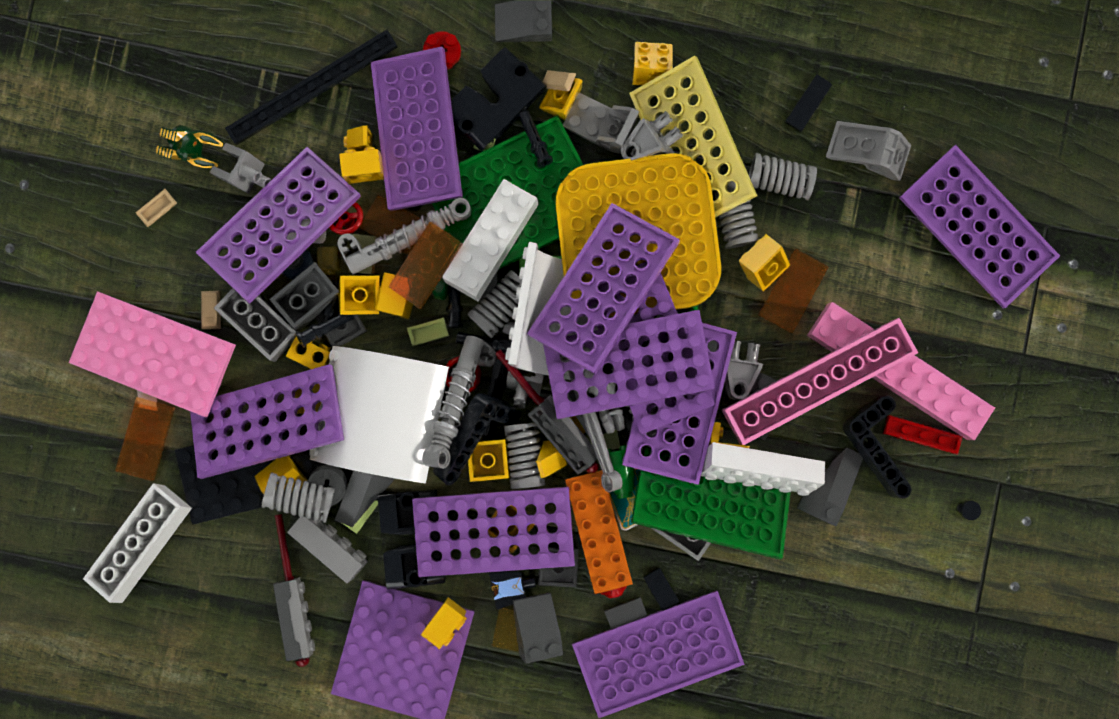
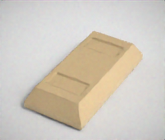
M547 70L543 83L547 86L546 89L570 91L576 73Z
M164 189L140 208L136 214L149 227L174 207L177 202Z
M201 291V329H221V315L214 309L221 301V291Z

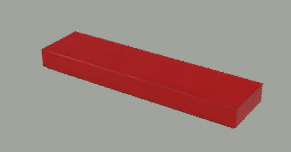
M887 415L883 434L956 455L959 453L963 436L891 415Z

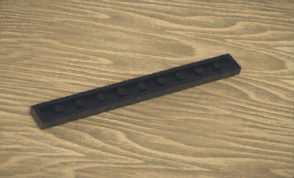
M385 30L235 121L225 129L237 146L370 65L371 62L398 48L389 31Z

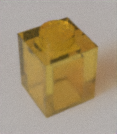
M337 246L317 247L318 266L324 274L335 275V272H340L339 248Z

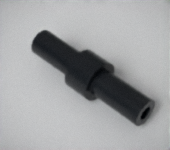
M338 294L325 307L323 313L325 315L324 321L335 316Z

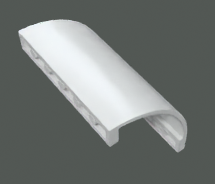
M529 242L528 247H524L523 259L526 261L525 267L520 269L519 279H522V285L517 288L516 299L519 302L518 308L514 307L512 319L515 320V326L510 328L509 340H512L511 348H507L505 359L509 360L508 364L512 367L549 376L543 344L528 336L527 333L563 279L562 259L539 251L537 243ZM563 307L560 312L561 315L566 316L570 314L571 308ZM585 316L579 317L577 324L585 325L588 318ZM558 323L550 326L551 332H557L560 329V324ZM569 333L567 336L575 335L576 333ZM583 348L584 351L590 352L589 348ZM584 369L583 373L586 378L594 376L593 373ZM567 371L564 375V379L570 380V376Z
M333 346L329 354V364L333 366L344 440L310 449L309 460L384 477L426 483L429 466L423 464L422 455L424 450L432 445L431 440H433L432 437L434 436L433 426L435 421L439 419L438 411L441 409L449 367L382 353ZM322 402L318 411H320L323 407ZM321 421L318 424L319 431L324 429L325 421Z

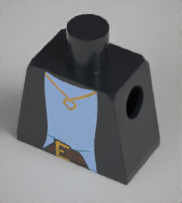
M521 570L489 572L496 610L513 604L512 600L526 598L525 589L536 587L534 576L523 578Z

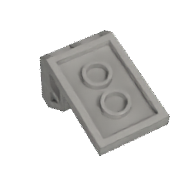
M578 93L563 126L566 130L613 153L620 154L623 144L628 139L637 121L639 111L631 107L616 105L610 108Z
M837 121L826 157L831 160L863 164L870 171L892 180L900 181L911 144L901 132L892 128Z

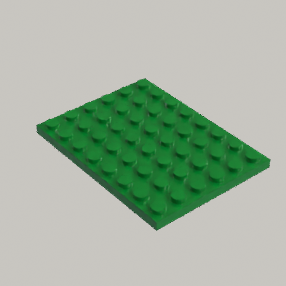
M558 115L536 125L541 140L546 142V149L549 155L553 157V162L546 167L540 168L537 166V159L530 150L531 143L525 131L459 163L462 198L469 202L472 211L470 217L466 220L458 222L455 220L454 224L451 222L450 226L445 225L446 228L444 229L456 254L503 179L537 197L538 206L499 269L523 258L524 247H528L529 242L537 243L539 250L559 240L556 212L557 191L568 174L575 168L582 166L583 163ZM455 199L435 202L432 205L435 211L439 213L441 208L442 210H445V206L449 208L448 205ZM459 205L456 212L464 213L466 206Z

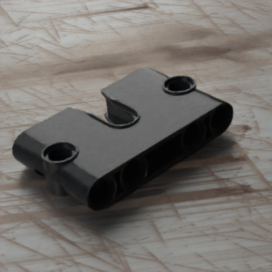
M506 47L501 49L481 70L482 77L490 90L499 98L497 103L489 102L482 94L468 86H465L451 100L454 126L481 152L484 151L488 144L494 142V138L497 140L519 118V114L526 111L547 88L528 69V66L514 56ZM518 70L526 72L523 76L516 75ZM467 123L473 125L470 130H464L463 126Z
M429 489L378 495L381 533L415 535L413 504L410 506L405 505L403 498L406 495H410L412 498L437 496V490ZM431 511L429 519L433 522L438 521V513ZM432 531L430 534L433 541H439L441 538L438 531ZM416 543L402 545L383 553L387 590L446 583L445 575L421 577V581L417 583L411 580V574L418 573ZM435 550L432 552V558L439 561L442 559V553Z

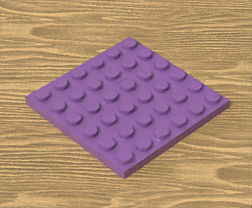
M363 580L331 694L419 719H445L475 611L463 608L467 611L465 623L459 631L456 629L453 631L455 635L447 647L443 645L438 649L421 636V633L444 602L399 589L387 590V587L384 585Z

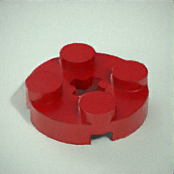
M444 31L428 35L423 50L437 47L447 49V52H445L447 70L451 69L458 63L461 57V47L456 36Z

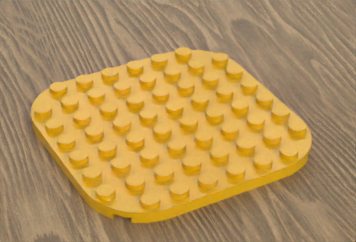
M669 153L646 156L635 160L622 159L591 163L572 170L560 184L556 195V212L564 276L611 203L680 240V243L661 271L676 310L697 306L706 301L716 290L721 276V260L711 182L705 169L692 160V158L683 154ZM618 225L614 227L613 232L619 234L623 232L624 227ZM637 234L630 237V241L633 243L641 239ZM610 241L603 244L605 250L613 247V243ZM649 244L647 246L649 252H654L658 248L656 244ZM622 251L619 257L627 259L630 256V252ZM595 258L592 264L600 266L603 263V259ZM639 260L636 265H639V264L644 263V262H646V261H645V260ZM612 267L609 270V274L615 275L619 273L620 269ZM585 274L582 277V281L585 283L592 280L591 274ZM575 290L572 292L571 297L578 299L581 297L582 292ZM620 293L621 296L626 297V294ZM649 297L646 299L645 304L647 307L653 308L657 305V300L654 297ZM612 312L609 318L614 317L616 312Z

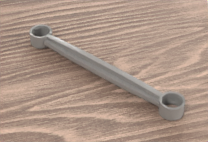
M561 355V361L565 363L570 361ZM568 371L572 382L575 379V374L573 371ZM574 390L576 399H578L579 394ZM596 412L583 414L585 426L603 472L601 476L603 488L607 492L621 489L622 478L619 472L613 469Z

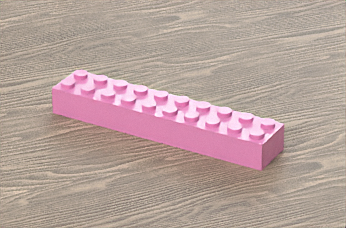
M831 302L826 305L807 336L833 352L875 329ZM915 355L872 377L955 433L963 436L966 440L976 439L995 407Z
M897 318L723 409L722 412L739 444L745 445L912 357L918 351L900 318Z

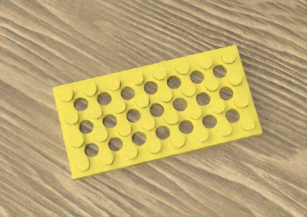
M696 56L691 57L629 93L636 110L639 111L640 120L644 118L648 121H654L659 114L665 111L669 113V118H672L673 121L661 129L660 132L664 136L668 130H672L676 126L681 131L680 133L683 134L682 138L670 146L672 150L678 147L680 150L679 154L686 155L696 161L698 156H703L704 162L701 166L711 175L712 191L717 190L719 193L718 199L713 201L715 217L757 197L750 177ZM690 78V80H691L690 86L687 87V88H684V87H683V81H684V79ZM673 87V96L667 97V89ZM693 95L698 96V102L695 105L690 104V98ZM656 96L658 102L655 106L652 107L650 105V100L652 97ZM680 104L681 112L675 115L674 107ZM704 112L706 118L703 122L699 123L697 117L699 113ZM687 121L689 128L683 132L681 124ZM711 129L713 137L706 140L705 132ZM694 138L696 140V146L693 149H690L688 147V142L690 139ZM715 147H719L721 150L718 157L712 155ZM723 164H727L728 172L722 175L720 167ZM733 181L736 184V188L733 192H729L727 185Z

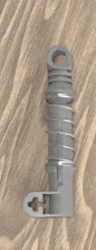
M457 198L448 205L449 208L445 206V210L441 208L439 213L438 211H430L427 213V218L422 215L420 220H412V224L408 226L403 224L402 229L398 231L393 229L392 234H384V238L380 236L375 239L374 243L364 248L361 247L359 241L353 235L343 234L338 239V248L349 270L354 275L383 259L388 260L392 258V255L397 252L401 254V250L405 248L410 249L411 245L415 243L420 244V241L425 238L429 240L431 231L438 235L446 228L445 225L450 226V223L454 224L455 220L457 222L466 220L470 217L472 211L469 202L464 198ZM459 205L466 206L464 213L456 212ZM347 241H350V242H351V244H350L351 248H353L354 250H356V249H359V250L356 251V252H354V253H352V254H350V255H348V256H346L347 254H349V253L351 252L347 247H345V246H347V243H346V242H347Z
M466 336L457 366L451 372L452 380L448 382L450 386L448 391H445L447 395L445 401H442V410L438 411L441 421H435L433 426L434 436L432 437L433 440H431L432 445L427 447L422 455V461L425 466L442 469L448 466L450 462L448 449H450L451 440L457 436L458 429L456 427L461 425L459 419L464 415L463 407L467 406L466 398L470 396L469 388L475 382L476 367H491L495 363V350L478 337Z

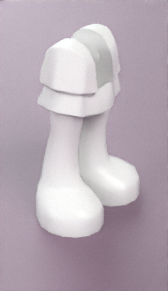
M609 383L607 385V392L609 394L616 393V383ZM595 386L588 389L589 394H593L594 397L598 395V389ZM620 408L611 409L610 412L609 410L599 411V419L607 434L614 433L615 429L621 431L625 428L624 416H622L623 410H620Z

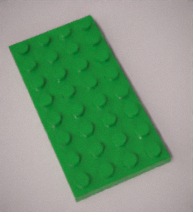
M645 447L642 455H650L651 448ZM661 451L660 459L667 461L670 458V453ZM680 456L679 464L686 466L689 458ZM640 470L631 523L780 560L783 558L791 492H780L779 489L775 488L762 489L761 486L757 485L744 486L740 482L726 483L722 479L707 480L704 476L700 477L699 485Z

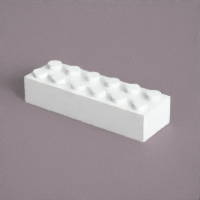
M503 179L442 278L445 283L472 299L479 301L537 208V197Z
M713 442L708 446L701 476H704L707 480L722 479L726 483L740 482L744 486L757 485L761 486L762 489L775 488L779 489L780 492L787 493L793 491L797 492L798 495L806 496L824 485L825 461Z
M153 483L84 576L83 580L109 603H123L192 508L165 485Z

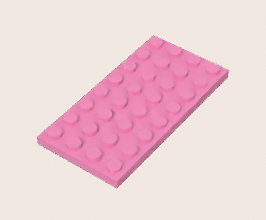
M97 291L69 363L201 416L208 417L236 345Z

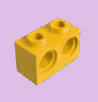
M295 337L286 354V357L310 369L328 365L330 361V347L321 343L319 346L312 342L308 343L306 352L300 354L298 347L301 344L297 337ZM321 352L324 356L323 361L317 363L315 356Z

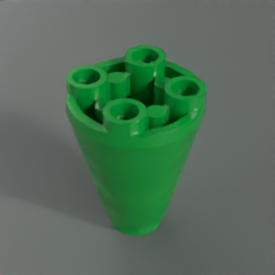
M626 445L619 447V451L612 452V449H608L613 469L619 472L622 478L621 489L613 491L618 499L633 497L632 492L634 491L635 468L622 465Z

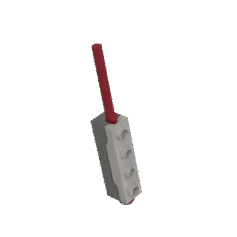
M500 349L496 352L495 355L537 405L528 416L577 474L584 470L588 473H595L599 468V463L596 461L597 456L590 441L570 417L557 419L553 397L551 395L546 399L540 397L517 368L508 364L509 360L505 359L506 355Z
M278 514L275 515L285 580L277 581L273 586L286 661L295 660L297 666L305 667L309 663V657L315 651L314 640L310 637V632L312 631L311 621L307 620L306 614L308 612V603L304 601L303 597L305 585L304 582H301L300 577L294 578L292 575L283 516Z

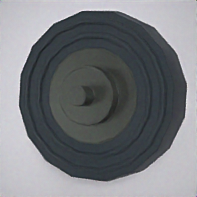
M306 249L282 272L283 275L288 279L294 280L314 263L312 254Z

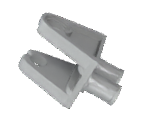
M667 111L654 121H648L643 118L623 144L621 155L624 159L635 160L646 156L674 153L670 146L682 138L683 134L675 126L665 136L662 135L660 130L673 121L672 118H669L670 115ZM631 146H634L631 151L632 157H629L627 151Z
M228 143L224 144L222 150L238 158L231 173H228L213 166L209 172L248 194L254 183L264 188L271 181V178L261 173L265 165L263 162L247 151Z
M734 342L735 347L733 346L724 382L726 394L730 399H744L751 391L763 365L757 362L759 344L748 343L746 360L743 361L738 359L741 342ZM736 385H738L741 389L739 395L735 394L734 387Z
M508 371L506 388L516 390L513 407L525 409L528 394ZM536 373V376H523L540 396L544 375Z

